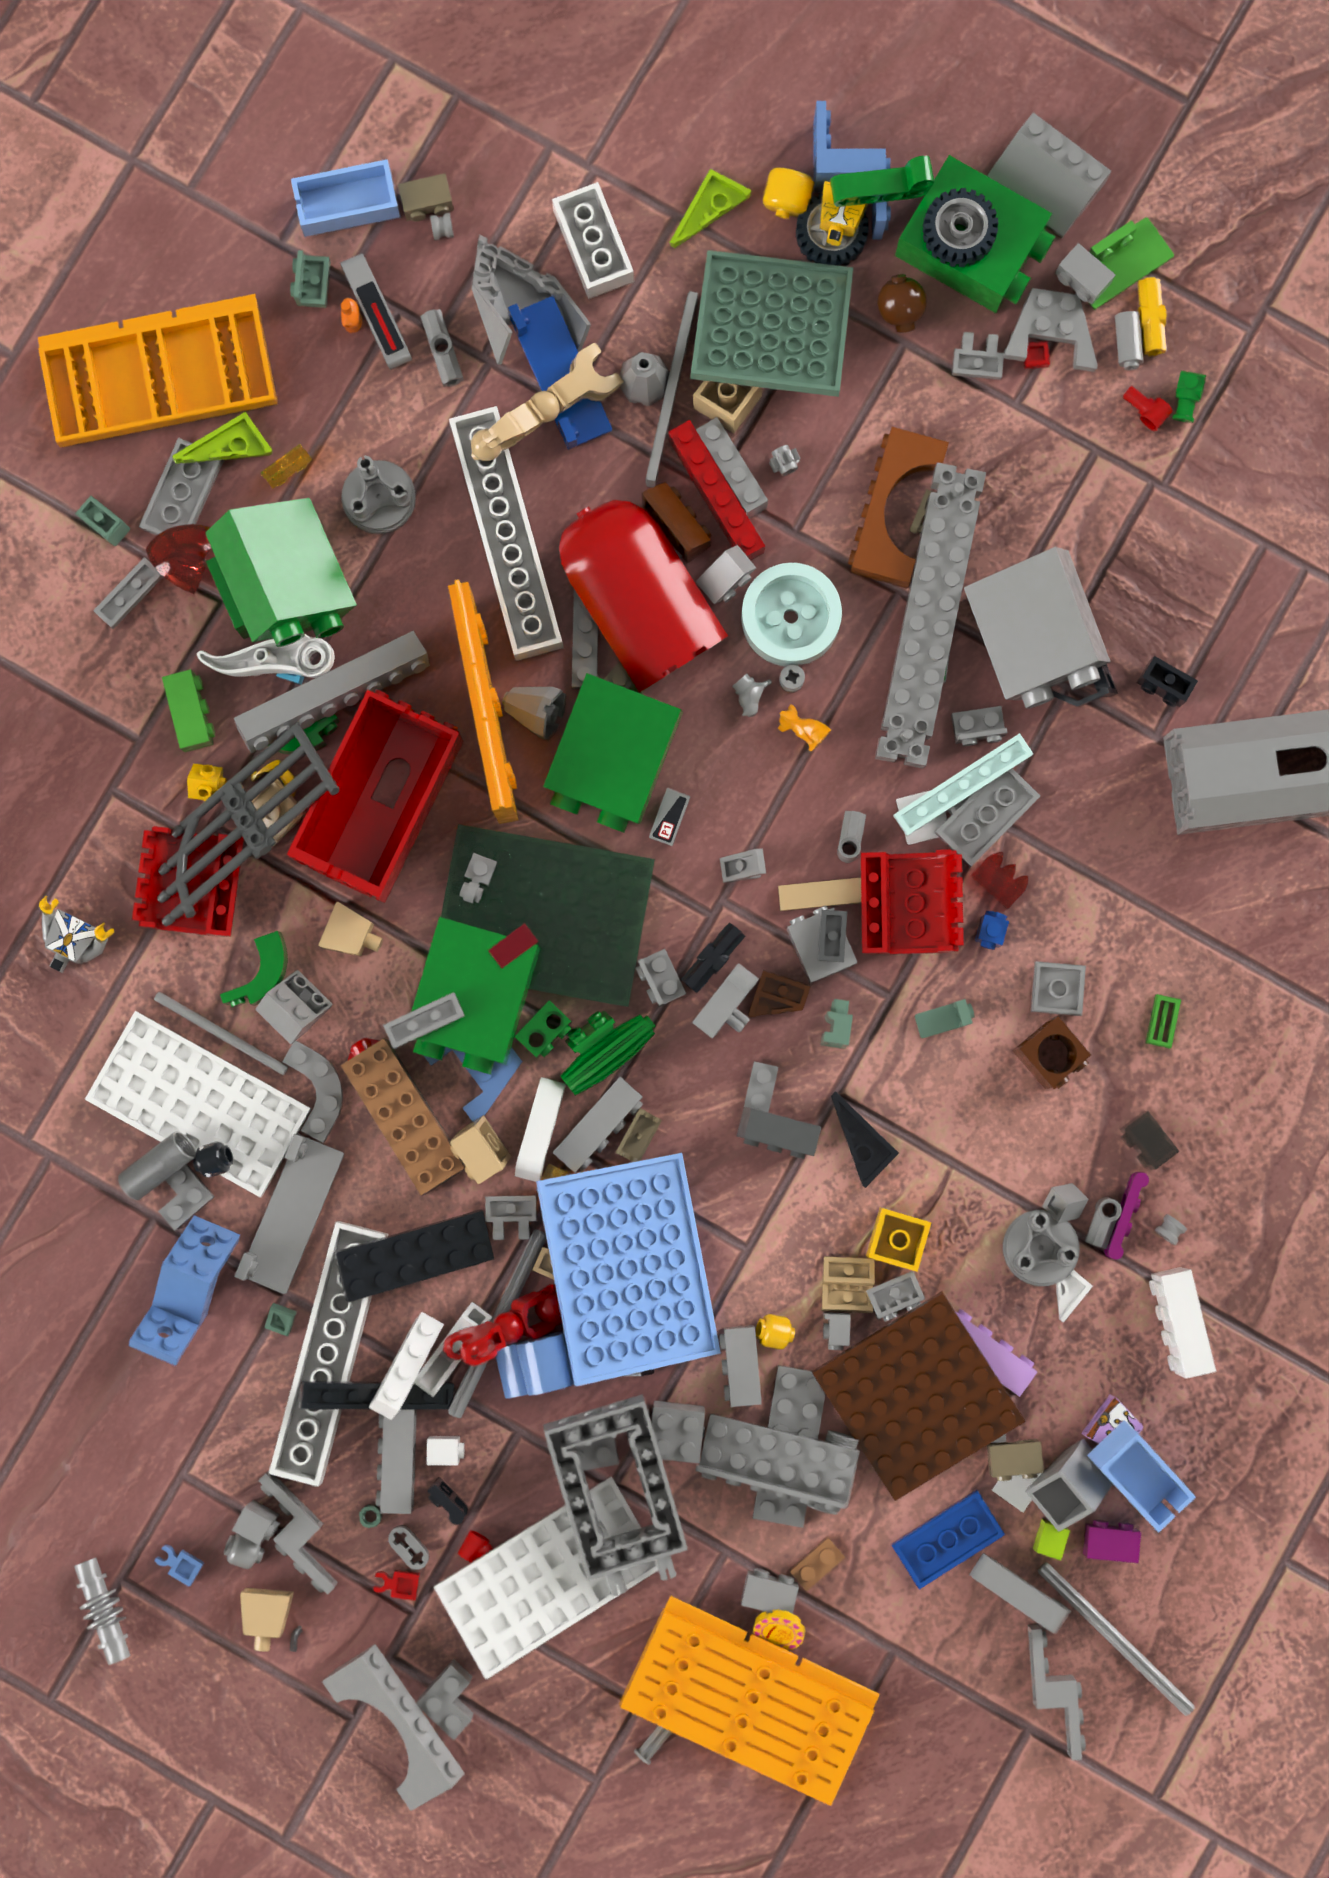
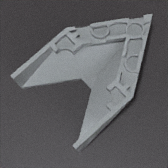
M479 234L472 291L497 365L502 364L513 333L509 328V325H512L508 317V307L517 303L519 309H523L551 296L555 298L578 352H580L591 323L558 280L549 273L542 275L533 270V264L501 246L497 248L492 244H488V239Z

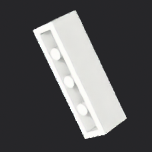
M423 1312L419 1314L369 1406L370 1409L390 1420L393 1419L399 1412L444 1324Z

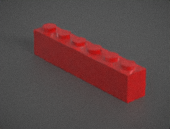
M688 420L669 431L668 441L731 546L738 545L750 561L762 555L765 551V544L692 422Z

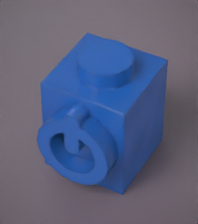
M986 911L985 915L980 919L975 941L980 942L981 947L995 950V947H1001L1009 921L1006 920L1007 916L999 912Z

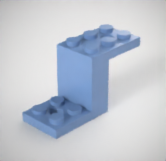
M816 101L813 121L814 192H823L825 181L830 182L832 177L839 174L890 169L891 162L890 158H886V149H831V134H829L831 110H826V101ZM888 202L872 203V239H882L884 231H888V224L891 219V206H888Z
M194 1215L164 1260L152 1306L130 1338L128 1346L176 1366L208 1314L218 1274L239 1242L240 1234ZM202 1242H207V1243H209V1244H211V1245H210V1246H204V1245H202L201 1243H202ZM159 1333H166V1334H168L169 1336L166 1337V1338H163V1337L159 1336L158 1334H159Z

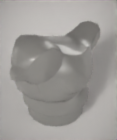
M745 674L732 686L736 691L735 693L739 695L738 702L743 708L742 716L753 717L757 714L764 688L772 683L770 679L759 683L754 682L753 677L751 678L748 674Z

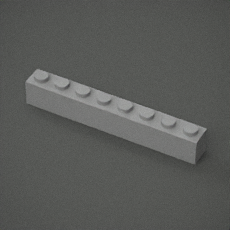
M409 632L234 717L236 727L250 753L263 750L296 722H299L302 728H308L314 722L334 715L338 710L355 705L364 698L367 690L375 692L377 689L381 691V689L400 683L404 678L414 673L422 672L426 667L430 666L428 654L415 632Z

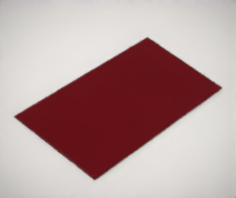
M524 923L488 951L499 966L504 968L539 941Z

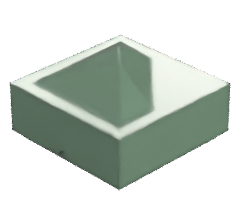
M273 1303L264 1328L288 1337L291 1333L297 1311Z

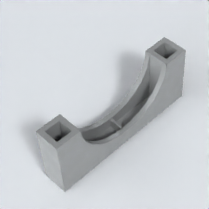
M376 1644L336 1668L322 1681L336 1703L347 1699L366 1702L380 1710L395 1725L405 1743L409 1760L406 1779L396 1790L411 1811L452 1788L465 1774Z

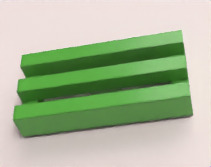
M1155 994L1145 1044L1168 1049L1172 1048L1181 999ZM1164 1001L1156 1040H1154L1153 1037L1160 1002ZM1174 1003L1166 1042H1163L1162 1038L1169 1004Z

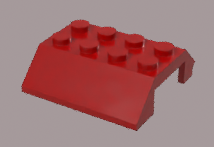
M154 826L152 831L144 830L142 848L149 849V853H141L138 873L146 875L145 878H137L135 898L142 899V903L134 902L132 920L139 921V927L206 936L231 937L241 865L193 905L195 910L193 917L187 918L184 913L178 919L176 918L171 925L165 926L162 923L163 918L181 903L179 893L171 895V898L164 903H160L157 897L176 880L177 866L165 875H161L158 869L162 864L167 863V860L179 850L184 833L175 838L171 834L172 830L170 828ZM212 835L189 854L187 870L227 835ZM243 836L187 883L189 895L243 850Z
M951 849L936 850V852L861 853L862 953L889 955L957 952L958 946H964L963 928H958V923H963V902L957 901V898H963L962 877H957V873L962 872V854H957L956 850Z

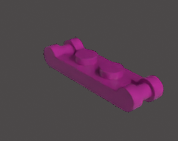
M1134 1172L1129 1177L1120 1202L1121 1215L1115 1223L1107 1249H1104V1254L1108 1258L1117 1260L1123 1256L1124 1251L1121 1244L1124 1236L1128 1237L1130 1234L1132 1213H1136L1140 1206L1141 1199L1138 1198L1141 1188L1149 1183L1148 1175L1143 1172Z

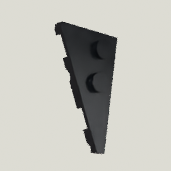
M835 1091L831 1095V1099L861 1184L866 1188L899 1152Z

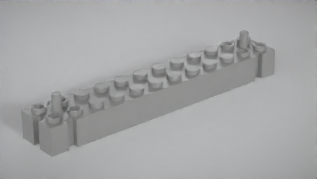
M938 462L934 468L930 487L931 489H936V493L931 492L927 502L881 730L887 731L886 737L881 736L879 738L875 759L893 763L897 760V757L904 758V765L922 769L927 764L930 746L924 745L925 739L929 740L933 735L980 501H975L974 499L980 497L986 472L966 469L964 474L956 473L957 466Z

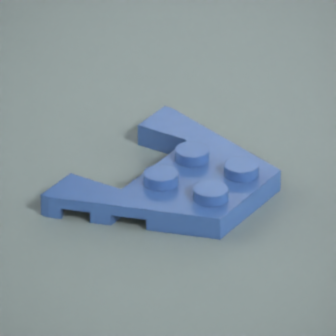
M446 1048L444 1056L451 1052L453 1049ZM511 1048L507 1065L495 1062L491 1075L466 1068L483 1090V1093L463 1107L472 1122L486 1115L523 1062L513 1048ZM453 1050L463 1063L465 1053ZM424 1056L431 1066L439 1061L438 1059Z

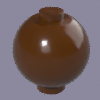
M906 274L894 275L891 277L892 280L885 283L879 292L877 300L878 310L881 317L888 324L895 325L897 333L910 332L915 330V322L925 312L927 305L926 293L920 283L906 277Z

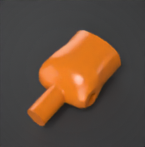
M346 298L341 303L342 325L347 332L356 333L361 329L362 315L356 301Z

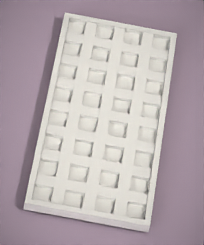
M137 1011L132 1015L85 1098L88 1102L160 1142L176 1131L188 1137L194 1145L195 1152L202 1145L216 1141L222 1142L231 1149L233 1164L230 1165L229 1171L221 1174V1176L259 1197L263 1196L285 1157L293 1135L298 1134L312 1109Z
M612 1477L607 1478L590 1489L604 1539L641 1528ZM566 1505L433 1586L485 1679H488L621 1594L618 1584H616L618 1595H611L606 1575L587 1580ZM653 1560L621 1570L627 1590L658 1571L657 1562Z

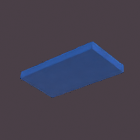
M975 1490L891 1545L920 1590L1003 1537L1005 1533L978 1490Z

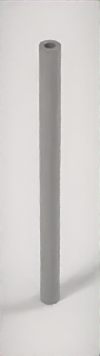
M160 991L156 994L154 1000L281 1075L287 1072L288 1066Z

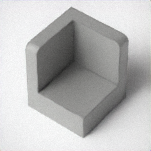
M1070 1183L1052 1187L1042 1207L1060 1223L1078 1219L1089 1199L1074 1184Z

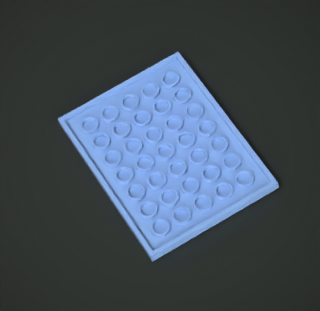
M682 1153L536 1181L574 1386L721 1354Z

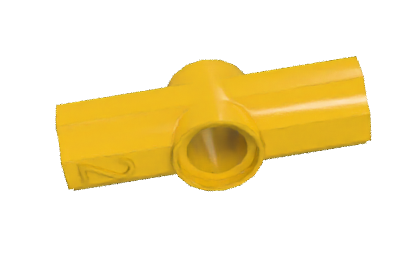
M1148 277L1139 280L1137 283L1139 296L1138 312L1140 313L1144 355L1157 356L1166 352L1164 330L1167 317L1166 307L1162 305L1160 279Z

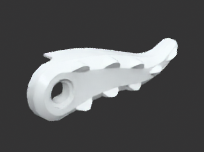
M306 634L299 641L283 647H277L274 639H270L224 656L211 655L205 651L197 652L198 659L206 666L220 673L235 677L286 673L317 678L330 671L335 659L334 650L329 643L321 638L310 637ZM316 652H320V662L312 665L310 661L311 656Z

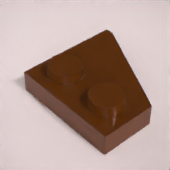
M763 970L748 1016L756 1017L789 1011H802L811 985Z

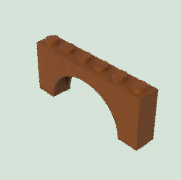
M891 427L889 434L884 433L880 448H884L885 451L883 458L878 456L874 471L878 472L876 481L871 480L867 494L872 495L870 504L865 503L861 518H865L863 527L858 526L854 541L859 543L857 550H851L848 560V564L852 565L850 573L908 588L916 559L902 553L890 539L884 520L886 500L894 487L906 477L918 472L934 471L937 462L943 463L949 442L896 427Z

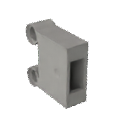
M738 963L692 1023L711 1038L716 1036L725 1023L737 1032H741L749 1022V1018L740 1012L737 1007L759 978Z

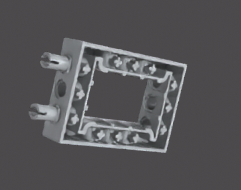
M643 1394L543 1424L545 1437L587 1580L606 1575L611 1595H618L616 1584H618L620 1593L623 1594L627 1591L621 1570L653 1560L657 1562L661 1580H668L665 1569H668L670 1578H674L677 1573L670 1555L686 1551L688 1548ZM626 1431L653 1524L604 1539L577 1446L583 1444L588 1446L591 1445L592 1441L609 1436L614 1438L617 1437L616 1434Z

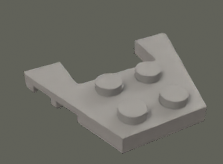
M1032 288L1026 298L1002 358L1024 361L1027 358L1028 337L1073 344V369L1094 372L1097 369V361L1080 298L1075 294Z

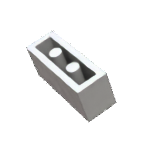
M755 1326L724 1328V1334H719L721 1350L726 1349V1360H722L723 1375H728L729 1384L724 1385L725 1401H730L731 1407L761 1405Z

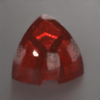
M186 524L161 532L146 547L150 562L172 584L182 590L195 594L205 571V557L211 549L205 534L211 527Z

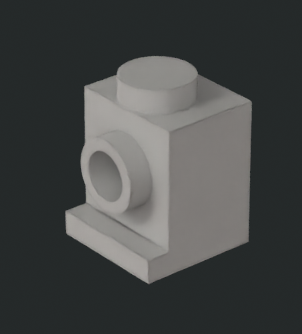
M823 1312V1318L828 1319V1323L823 1324V1339H827L829 1350H843V1346H850L851 1315L849 1313Z

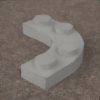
M295 1041L282 1062L307 1076L316 1089L314 1108L301 1131L324 1143L342 1109L343 1090L336 1069L324 1056Z

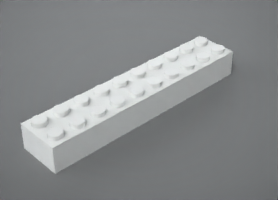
M495 406L450 418L449 421L514 657L518 661L564 647L509 448L501 451L496 459L490 461L474 460L471 456V440L473 435L480 430L490 429L500 420L498 408Z
M341 1221L335 1223L269 1474L318 1487L323 1483L342 1409H300L301 1381H350L372 1296L352 1302L346 1301L334 1252L387 1237L388 1233Z

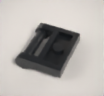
M438 1477L427 1491L430 1494L428 1498L436 1507L440 1508L442 1506L449 1513V1521L453 1525H459L468 1513V1506Z

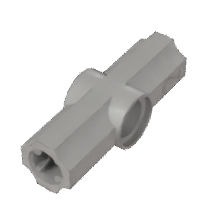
M434 309L427 311L420 317L443 386L451 387L458 385L464 378L441 310ZM441 344L448 346L444 352H439L436 348Z

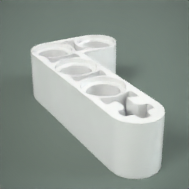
M541 1077L518 1155L515 1177L534 1182L541 1180L546 1154L566 1083Z

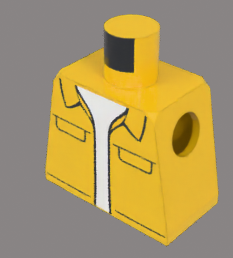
M827 181L824 183L820 229L829 231L826 240L828 244L839 246L841 245L843 235L854 236L868 204L844 207L835 206L831 185Z

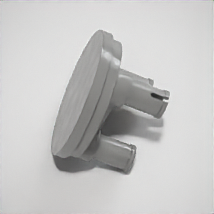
M366 455L364 460L360 457L357 462L358 467L349 474L343 485L341 495L343 509L349 520L365 532L372 534L393 532L403 526L413 513L416 503L413 482L409 475L394 463L382 460L373 461L371 457Z
M1033 1210L1020 1215L1010 1224L1004 1235L1003 1256L1008 1268L1018 1279L1033 1286H1050L1064 1280L1073 1271L1079 1258V1240L1072 1225L1068 1221L1058 1223L1046 1210Z

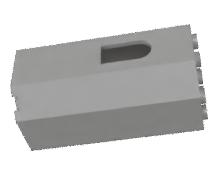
M1329 710L1177 728L1163 737L1168 775L1172 784L1171 795L1177 835L1329 816ZM1318 747L1326 754V765L1320 771L1279 776L1276 751Z

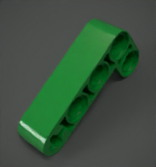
M929 156L912 158L905 167L845 173L830 179L833 201L837 207L915 199L926 195L934 184Z

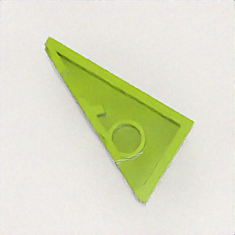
M710 169L670 241V246L676 248L748 199L751 196L752 190Z
M244 412L174 454L173 460L176 464L269 456L272 454V449L247 413Z

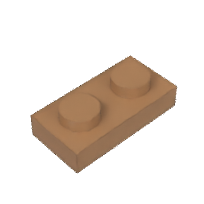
M827 1536L789 1571L801 1586L808 1591L840 1563L845 1556Z

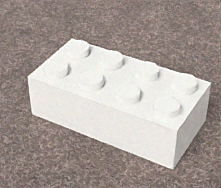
M599 183L591 184L552 199L553 211L588 299L633 283L634 271Z
M1179 1267L1151 1274L1152 1280L1149 1281L1152 1295L1157 1297L1158 1305L1155 1306L1158 1320L1163 1322L1164 1330L1161 1331L1164 1345L1169 1347L1170 1355L1167 1356L1171 1371H1175V1374L1184 1378L1216 1372L1192 1271Z

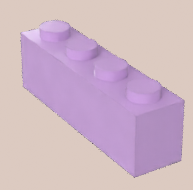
M959 1309L956 1313L1001 1383L1020 1397L1037 1373L1032 1368L1035 1363L1024 1355H1021L1020 1358L1011 1353L1014 1349L1002 1339L999 1343L992 1339L991 1335L993 1332L982 1324L976 1327L970 1322L972 1317L962 1309Z

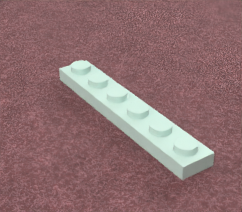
M1019 733L893 816L906 836H908L1031 757L1033 752Z

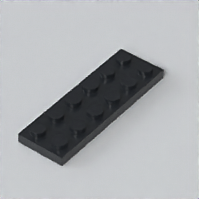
M483 1210L473 1211L334 1252L347 1302L494 1260Z

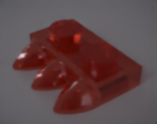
M998 852L987 857L971 876L1006 909H1009L1025 892L1028 885V876L1025 875L1013 879L1016 872V864H1009L1001 868L1003 853Z

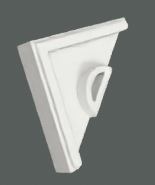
M1074 1270L1064 1280L1056 1283L1059 1320L1062 1322L1068 1318L1093 1287Z

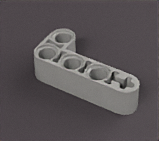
M982 1553L969 1574L976 1581L1052 1633H1058L1071 1612L1066 1606L1054 1598L1048 1597L985 1553Z

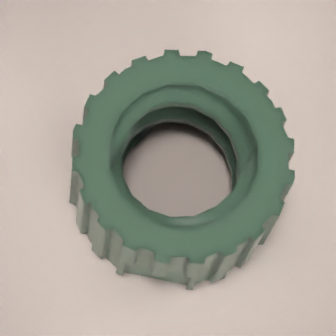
M373 1504L364 1506L359 1514L360 1523L367 1528L377 1526L382 1520V1513H380L379 1507ZM372 1510L376 1513L377 1517L374 1522L366 1520L365 1514L367 1511Z

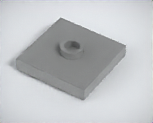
M1035 961L1031 1012L1082 1016L1086 966Z

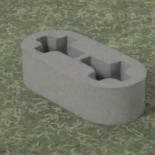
M399 1525L394 1527L388 1537L391 1547L411 1569L419 1570L425 1567L430 1557L428 1549L407 1526ZM395 1532L399 1534L406 1533L405 1541L409 1545L408 1547L401 1541L399 1543L395 1542L397 1537ZM410 1548H412L415 1553H419L421 1551L424 1554L421 1558L423 1561L422 1563H420V1561H416L414 1563L411 1560L414 1555L409 1550Z

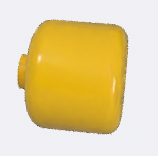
M780 167L773 168L768 176L763 204L767 209L776 212L775 216L779 218L789 219L790 216L798 217L799 214L807 211L814 188V180L811 176L800 171Z

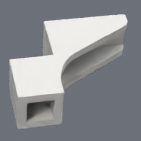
M472 1302L446 1338L463 1328L477 1326L490 1321L492 1316ZM444 1340L414 1381L417 1386L432 1397L435 1396L462 1360H455L445 1355L443 1350ZM456 1341L453 1344L452 1350L454 1353L461 1349L462 1341Z

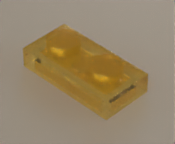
M298 444L260 473L272 489H274L276 486L284 484L295 472L303 470L312 461V458Z

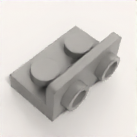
M1001 706L951 714L955 744L962 743L963 746H972L978 744L977 741L986 739L987 743L999 742L1008 733L1007 728L1004 726Z
M665 949L638 960L639 966L636 967V971L641 981L647 980L650 989L646 990L652 1004L657 1002L658 1006L661 1007L686 995Z
M914 1271L866 1290L877 1319L883 1317L884 1322L898 1317L897 1311L906 1308L909 1312L920 1305V1301L925 1299Z

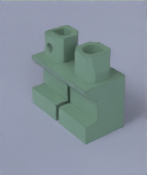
M840 999L832 1001L831 1012L828 1011L825 1014L826 1022L831 1024L830 1032L825 1031L822 1034L821 1046L846 1049L849 1046L853 1015L848 1014L849 1001Z

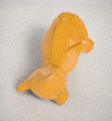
M792 704L789 705L788 710L779 713L780 725L778 729L781 732L793 730L797 737L808 743V750L811 752L832 731L818 720L799 718L798 712Z

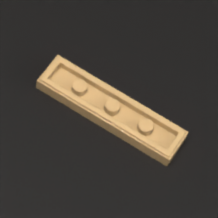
M861 878L778 886L780 911L861 903Z

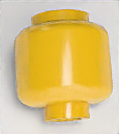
M767 1314L763 1319L758 1320L755 1334L763 1347L782 1350L786 1348L788 1343L793 1342L795 1329L791 1326V1321L787 1317Z

